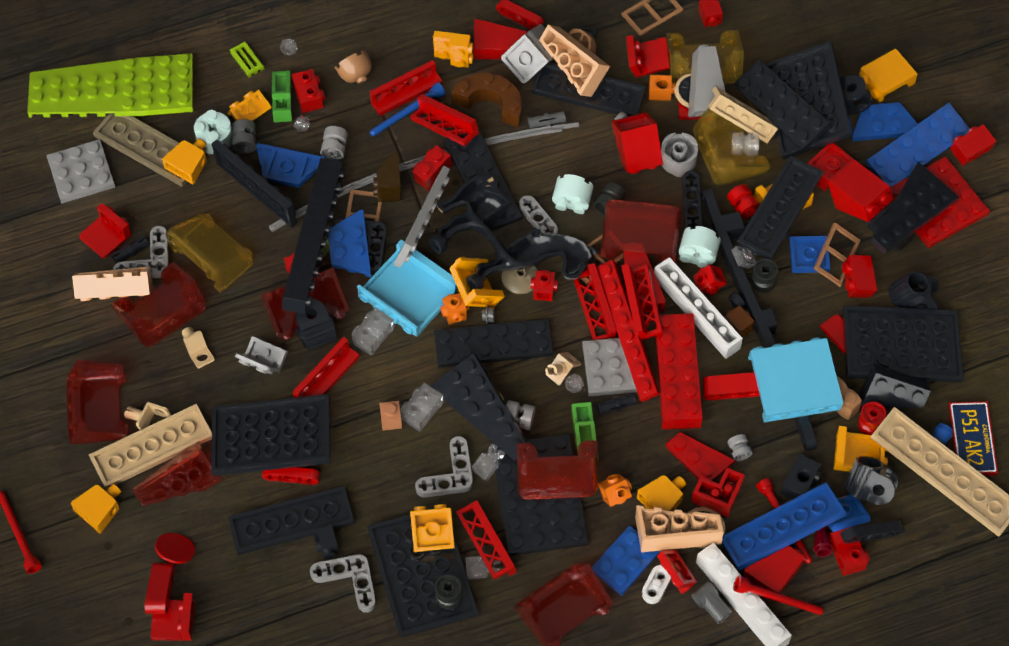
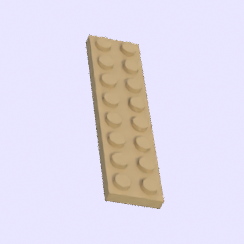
M894 407L870 438L999 537L1009 525V495Z

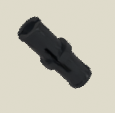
M143 235L130 244H124L125 247L112 253L111 257L117 264L130 256L134 257L135 253L148 247L149 243Z
M634 393L619 398L616 396L612 400L596 404L597 412L600 416L614 411L620 412L623 408L637 405V399Z

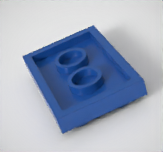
M629 526L593 565L591 572L622 596L655 560L660 551L641 552L638 532Z

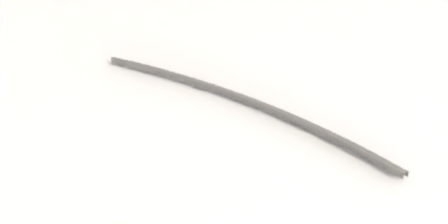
M579 122L523 130L486 138L484 141L486 145H492L530 136L562 132V129L579 127ZM425 156L399 164V172L414 167ZM377 173L342 187L340 194H336V197L372 183L373 177H376ZM308 204L295 211L296 219L306 213ZM280 219L271 224L269 229L274 232L286 225V223Z

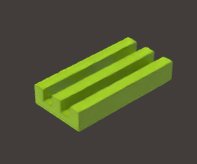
M246 42L230 49L231 55L249 78L252 77L253 73L257 74L258 70H264L263 64ZM244 47L257 66L252 64L241 48ZM236 51L239 52V54L242 56V58L245 60V62H246V63L248 64V66L251 68L250 70H249L248 67L245 65V63L242 61V59L240 58V56L237 54Z

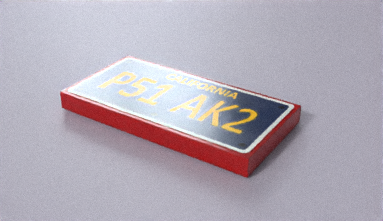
M988 401L948 403L950 426L953 429L954 453L982 475L997 476L998 469Z

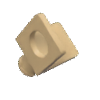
M192 327L183 329L182 335L185 346L196 367L201 368L213 362L215 359L207 348L202 332L200 330L194 332ZM201 355L208 356V358L204 361L197 360L198 357Z
M569 352L559 353L553 363L547 366L548 368L545 369V372L557 385H561L571 369L580 366L582 363Z
M147 402L143 410L128 406L127 410H125V418L137 421L136 426L139 430L149 426L154 414L165 418L171 416L166 407Z

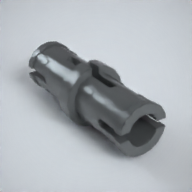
M564 111L550 114L546 112L540 116L528 117L530 129L566 122ZM554 118L552 120L539 122V120Z

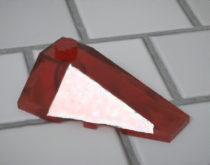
M200 441L180 452L133 488L132 491L141 504L146 506L165 501L171 497L179 495L181 497L187 493L205 491L222 479L220 475H212L211 458Z

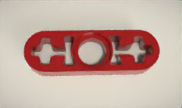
M500 0L496 5L498 13L530 30L540 24L544 25V20L540 16L508 0Z
M291 467L263 470L262 478L268 481L316 485L319 483L320 472L315 469Z

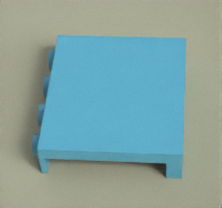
M400 240L396 244L397 251L363 287L361 285L357 286L358 297L363 302L370 303L378 313H384L392 323H398L406 333L418 337L441 311L440 306H443L442 298L449 294H457L459 290L450 273L417 250L412 252L408 262H403L400 268L393 265L404 244V241Z
M816 337L806 342L798 340L787 345L775 344L768 348L756 347L750 351L748 359L752 361L764 410L762 414L764 422L841 410L843 399L827 338L821 339Z

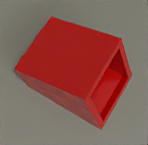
M647 112L611 121L622 166L627 173L636 174L640 170L655 169L659 165H663L657 123Z
M851 159L827 180L835 208L867 222L872 220L893 201L890 186L855 159Z

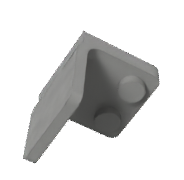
M541 24L524 34L501 56L502 61L522 83L528 82L547 63L554 59L539 41L545 31V27Z

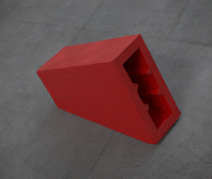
M787 546L746 567L743 577L747 578L753 585L781 594L803 566L805 556H803L800 550Z

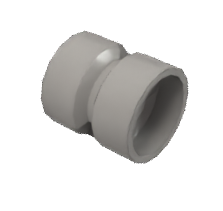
M338 126L325 128L320 150L321 155L326 159L341 160L344 157L348 132Z
M508 400L507 407L519 428L530 431L536 406L528 404L520 406L519 402Z

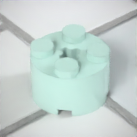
M208 110L196 120L194 125L196 140L201 139L206 143V147L203 149L205 153H214L211 143L216 139L222 144H227L229 148L231 147L233 138L232 128L227 116L214 110Z
M566 174L564 178L558 176L552 201L556 204L555 208L561 211H565L566 208L572 209L577 214H584L585 210L589 207L593 184L590 181L587 184L584 182L585 178L576 175Z
M706 227L686 228L679 248V259L685 263L696 264L700 268L713 264L719 249L720 237L717 238L716 232Z

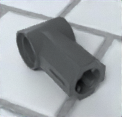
M706 582L692 593L695 603L700 608H705L718 624L725 621L732 614L730 608L722 601L718 591L710 582Z

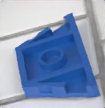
M900 102L873 104L867 110L860 113L852 141L897 138L918 125V123Z
M256 144L262 175L271 183L300 188L317 172L320 158H325L294 150Z
M359 210L330 228L328 238L332 267L338 269H346L348 272H358L365 274V277H371L364 211Z

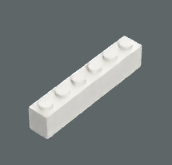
M670 257L654 268V274L659 285L685 314H693L694 324L725 359L741 349L743 338Z
M714 542L699 552L696 560L697 565L765 646H787L792 635L757 594L751 592L741 594L733 591L734 581L737 576L741 575Z

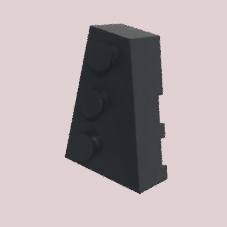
M873 364L859 393V397L862 401L861 407L868 402H878L884 407L923 408L931 390L928 382Z

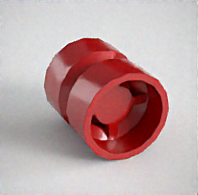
M747 184L736 186L727 195V199L735 207V211L740 213L741 219L752 217L760 206Z
M868 402L862 407L857 421V426L861 433L872 435L886 418L884 406L878 402Z

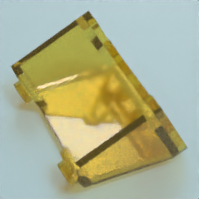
M727 30L720 35V43L707 45L716 46L723 83H735L743 75L744 50L738 30ZM666 33L670 63L669 72L672 75V83L676 85L679 78L691 73L692 55L699 46L705 44L684 45V38L681 34Z
M709 108L696 122L693 129L694 137L716 185H726L762 175L770 168L765 156L755 158L744 129Z
M200 213L172 226L165 232L169 248L175 253L177 251L180 254L183 252L206 273L208 279L211 278L216 282L214 288L220 293L253 265L252 252L247 247L243 248L221 229L208 213Z

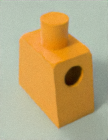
M197 139L193 145L185 140L181 141L162 158L164 168L187 182L194 184L207 161L203 151L206 143L201 139Z
M662 475L640 488L637 492V499L647 509L657 507L665 511L674 512V509L676 510L683 501L684 494L681 489L686 485V482L680 476L670 481L665 475Z
M112 484L106 491L99 485H95L73 500L71 505L81 518L101 534L119 510L115 498L121 491L115 484Z

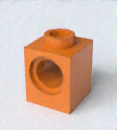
M650 75L649 100L671 101V94H675V83H672V75Z

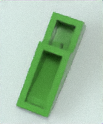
M290 71L272 72V112L274 122L292 121Z
M591 402L571 404L578 461L599 460Z

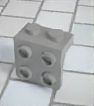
M252 336L245 354L236 353L235 357L239 358V363L257 366V371L273 374V372L280 373L288 351Z

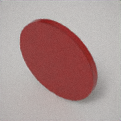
M163 534L157 538L155 543L157 554L171 563H186L195 554L194 544L181 534Z

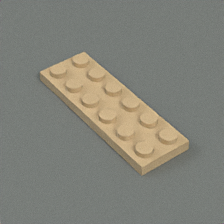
M197 404L97 450L89 454V457L105 489H108L112 484L117 485L211 440L212 432Z

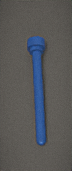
M437 82L431 86L430 92L425 96L436 99L446 95V92L442 85ZM418 100L370 130V135L376 136L419 108Z

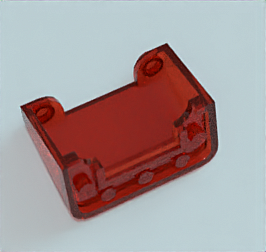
M609 200L605 207L600 257L614 259L619 256L620 251L655 254L659 262H663L670 257L676 263L681 210L672 205Z
M174 262L165 267L161 272V279L164 284L153 290L150 295L144 296L134 304L127 297H121L111 303L117 315L146 347L155 345L203 312L206 306V302L195 280Z
M334 268L319 273L318 278L314 277L316 285L314 292H310L312 299L323 303L328 315L331 314L332 318L335 317L338 320L346 317V312L350 310ZM285 287L260 296L277 339L282 338V341L293 337L292 333L296 332L295 328L297 327L296 312L282 310ZM309 315L307 318L314 319L315 316Z
M77 360L68 373L66 381L68 441L70 444L78 445L121 440L127 436L128 425L125 424L124 420H120L119 387L125 382L126 374L123 372V364Z
M588 440L580 443L578 446V456L538 457L537 449L534 445L530 443H517L519 495L524 499L593 496L598 487L597 440Z
M579 562L570 566L518 602L514 609L542 646H560L562 636L592 615H605L610 611L609 607L614 603L589 563Z

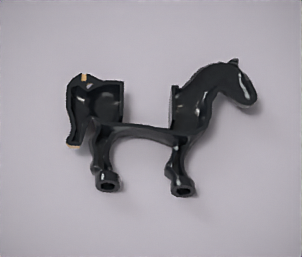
M485 175L471 178L460 186L450 199L437 203L439 211L443 214L462 206H467V210L462 215L453 216L446 225L439 227L436 230V234L429 239L432 249L438 254L445 251L450 238L461 231L475 230L489 241L498 259L476 265L475 273L466 278V283L471 290L482 289L486 278L495 272L527 269L555 256H561L562 274L564 278L575 280L580 277L587 265L593 262L594 254L601 252L598 248L589 247L584 241L570 235H541L536 227L510 245V249H508L487 226L496 221L507 210L510 201L499 191L496 180L492 176Z

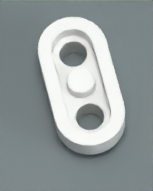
M657 565L652 569L642 590L643 599L650 604H655L661 600L671 580L670 575L661 565ZM663 575L664 579L660 580L657 576ZM654 592L656 595L651 597L648 593Z

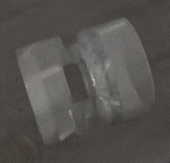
M733 131L731 155L742 156L743 153H746L747 156L757 157L759 133L750 132L745 136L743 132Z

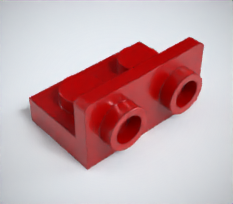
M676 549L661 551L657 555L661 566L668 572L672 583L677 586L682 594L686 593L697 583Z

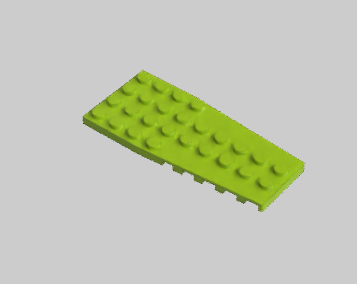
M193 54L128 58L125 60L31 72L27 111L29 118H32L33 114H43L44 117H50L51 114H61L62 117H69V114H79L80 117H87V114L97 113V117H106V113H115V116H145L193 112Z

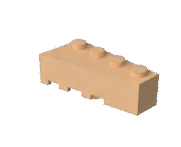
M548 25L539 41L551 57L557 61L560 69L566 73L569 81L578 89V93L582 96L592 97L610 66L560 27Z
M151 266L75 273L72 276L75 299L80 298V301H89L95 297L109 299L113 296L120 298L131 295L144 296L150 295L153 290Z
M636 506L635 519L641 552L709 546L713 542L715 545H721L723 528L719 514L693 512L691 514L683 513L682 510L674 509L673 512L657 507L647 509L644 506Z

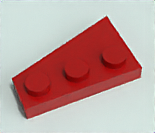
M681 432L667 442L665 446L698 480L701 476L710 481H715L725 472L726 467L730 468L735 464V460Z

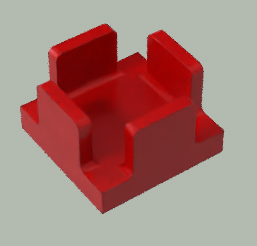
M831 143L824 147L807 164L824 172L817 186L826 191L829 186L827 180L853 158L836 144Z

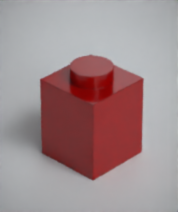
M699 0L698 11L704 27L722 24L723 12L719 1Z

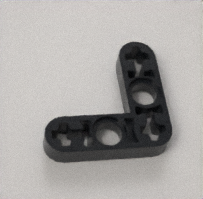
M338 219V220H336V221L333 223V226L337 225L338 223H340L341 221H343V220H345V219ZM365 221L370 265L373 264V257L376 258L374 268L370 266L371 274L374 275L383 266L387 228L382 222ZM378 229H381L379 233V239H377L376 231ZM378 244L381 246V249L378 252H373L371 247Z

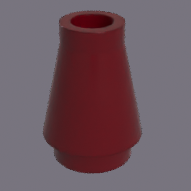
M825 526L815 531L813 551L819 557L829 556L832 553L833 546Z

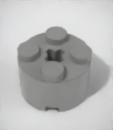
M687 133L669 134L663 140L661 146L662 167L676 177H682L685 172L692 171L696 166L698 157V144L695 138Z

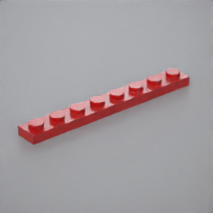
M610 260L596 268L639 399L644 402L659 395L660 392L643 342L635 332L630 304L616 263Z

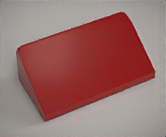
M837 314L819 327L845 354L843 319Z

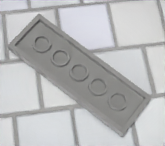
M442 167L393 265L400 268L403 262L407 263L410 259L412 252H414L418 244V239L423 234L431 213H433L437 205V200L440 199L444 191L442 186L445 187L450 179L447 176L449 168Z

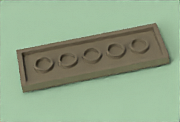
M109 113L93 132L94 137L179 186L183 187L187 182L166 170L162 160L179 143L133 116H115V113Z

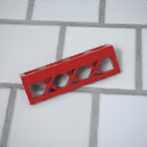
M432 60L370 91L371 104L378 115L382 116L418 98L421 94L424 95L430 92L431 86L437 82L443 85L441 78L436 73L435 62Z
M423 94L417 98L420 108L410 116L412 121L463 146L479 134L476 119ZM423 113L428 115V117L420 118L419 116ZM438 120L442 122V123H440V124H432V123H431L432 121H438ZM454 127L455 130L446 131L445 128ZM459 134H468L465 138L458 136Z
M595 263L587 265V271L582 272L579 278L573 280L592 340L616 338L617 330ZM588 277V286L585 287L579 284L578 279ZM586 293L595 297L592 304L584 300ZM592 309L600 313L598 320L590 317L589 314ZM597 326L605 329L606 335L596 337L595 329Z
M629 264L622 265L636 334L641 340L663 334L648 264L634 269ZM645 271L646 276L643 281H638L636 274ZM644 287L649 289V294L645 299L640 297ZM647 304L653 306L649 316L644 314L643 311ZM651 321L655 322L657 329L648 332L647 327Z
M343 337L294 389V398L327 394L356 363L360 355L349 347L348 339Z
M478 501L456 511L493 579L495 580L506 573L509 576L516 574L517 571ZM472 510L475 514L474 522L465 520L463 514ZM475 527L483 528L485 532L483 539L473 535ZM485 543L493 546L494 551L492 555L483 552ZM494 560L501 561L505 568L495 573L492 568Z

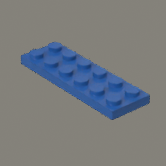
M948 103L867 159L865 163L878 178L892 187L909 177L918 162L923 166L950 148L957 136L968 134L967 132L970 128L952 105Z
M826 482L723 535L722 544L738 571L843 518L846 516V512Z

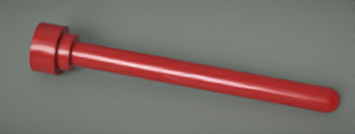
M765 478L756 484L759 493L766 495L773 509L781 506L773 493V483L770 478ZM801 539L794 542L796 548L805 556L804 562L810 564L812 558Z
M0 491L1 506L25 557L24 568L28 574L36 573L42 568L39 559L32 555L5 492Z
M737 576L733 584V591L741 594L751 592L818 615L824 612V609L820 606L753 585L747 578Z

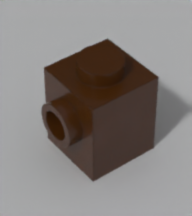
M740 305L726 312L725 319L742 338L753 331L755 321L752 319L751 314Z

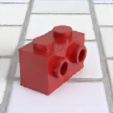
M313 69L292 74L293 86L302 113L323 108L325 95L323 89L319 90L318 86L321 85L319 76L314 75Z
M984 124L978 128L974 126L967 132L968 134L964 136L959 135L953 140L950 150L962 166L990 151L997 142Z
M437 145L433 149L428 150L425 158L413 167L414 180L429 191L442 167L450 168L453 165L451 156Z
M850 255L842 264L849 298H870L877 291L872 258L866 255Z
M846 529L832 532L829 537L842 575L846 576L866 570L869 555L866 550H863L862 542L844 544L840 533Z

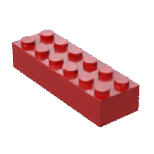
M693 314L660 315L664 333L654 336L662 430L701 428L702 407ZM654 322V330H655V329H657V324Z

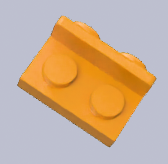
M259 90L255 93L250 91L244 96L245 100L240 103L237 100L230 105V110L227 114L229 116L232 115L235 121L242 119L254 121L272 107Z

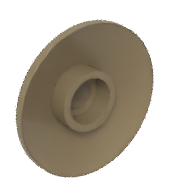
M533 266L523 270L503 271L502 283L508 291L514 294H527L534 290L530 289L531 277L535 278L538 269Z

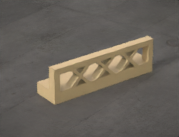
M716 86L713 88L712 91L715 97L708 106L710 110L762 141L769 142L778 130L771 120Z

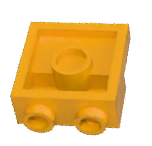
M434 31V57L450 59L451 65L456 67H469V64L473 63V43H470V35Z
M446 504L434 505V509L426 510V506L414 507V511L410 512L414 552L454 548L451 508H446Z

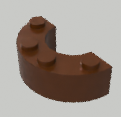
M479 73L464 78L453 88V104L470 109L473 104L479 101H492L502 109V122L519 128L522 118V100L518 89L508 79L492 73Z

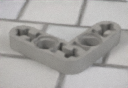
M523 196L519 201V209L534 228L536 227L541 235H558L557 225L532 196ZM524 203L531 204V209L529 206L524 207ZM536 215H541L544 219L540 222H537L533 219V217ZM546 228H547L549 231L553 230V233H552V234H551L550 232H547V233H546Z
M156 226L150 231L151 259L118 262L113 267V270L152 266V279L165 277L169 273V247L166 229L162 226ZM158 233L162 234L160 236L161 242L157 240ZM159 248L165 250L162 255H156L155 251Z
M457 436L450 441L453 473L418 479L415 488L416 493L420 497L463 493L472 488L473 479L468 445L463 437ZM457 443L461 445V454L459 455L456 447ZM459 460L467 463L464 468H458L455 464ZM461 479H465V486H462V483H460ZM452 480H455L456 487H453ZM441 481H448L450 485L448 488L442 489L438 484ZM432 482H435V488H436V490H433V483H432ZM422 484H426V491H423Z
M353 555L317 562L311 566V578L317 583L352 577L358 608L362 612H370L375 608L376 602L372 580L365 556ZM357 561L361 562L362 568L358 569V567L355 566L357 565ZM347 563H350L351 571H348ZM341 564L345 567V570L342 573H336L333 570L334 567ZM329 566H330L331 575L328 574V569H327V567H329ZM317 569H321L322 576L316 574ZM360 579L368 581V585L365 588L357 586V582ZM367 593L368 601H370L368 606H365L363 603V594Z

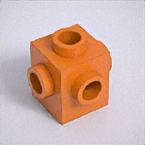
M460 293L449 294L442 298L443 306H440L443 317H446L449 325L467 320L469 306H465Z
M620 474L610 475L606 480L598 483L603 500L609 506L622 504L626 499L632 497L630 492L632 487L629 480Z

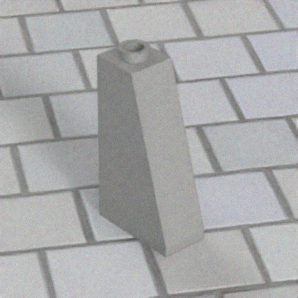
M701 45L692 55L689 118L718 115L708 107L715 97L712 91L715 86L725 91L716 46Z

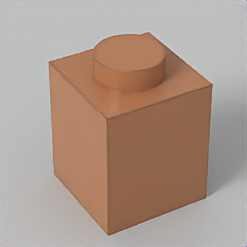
M399 401L379 403L382 430L401 429Z

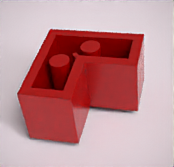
M726 467L719 484L700 476L694 489L691 503L716 511L728 518L743 486L745 475Z

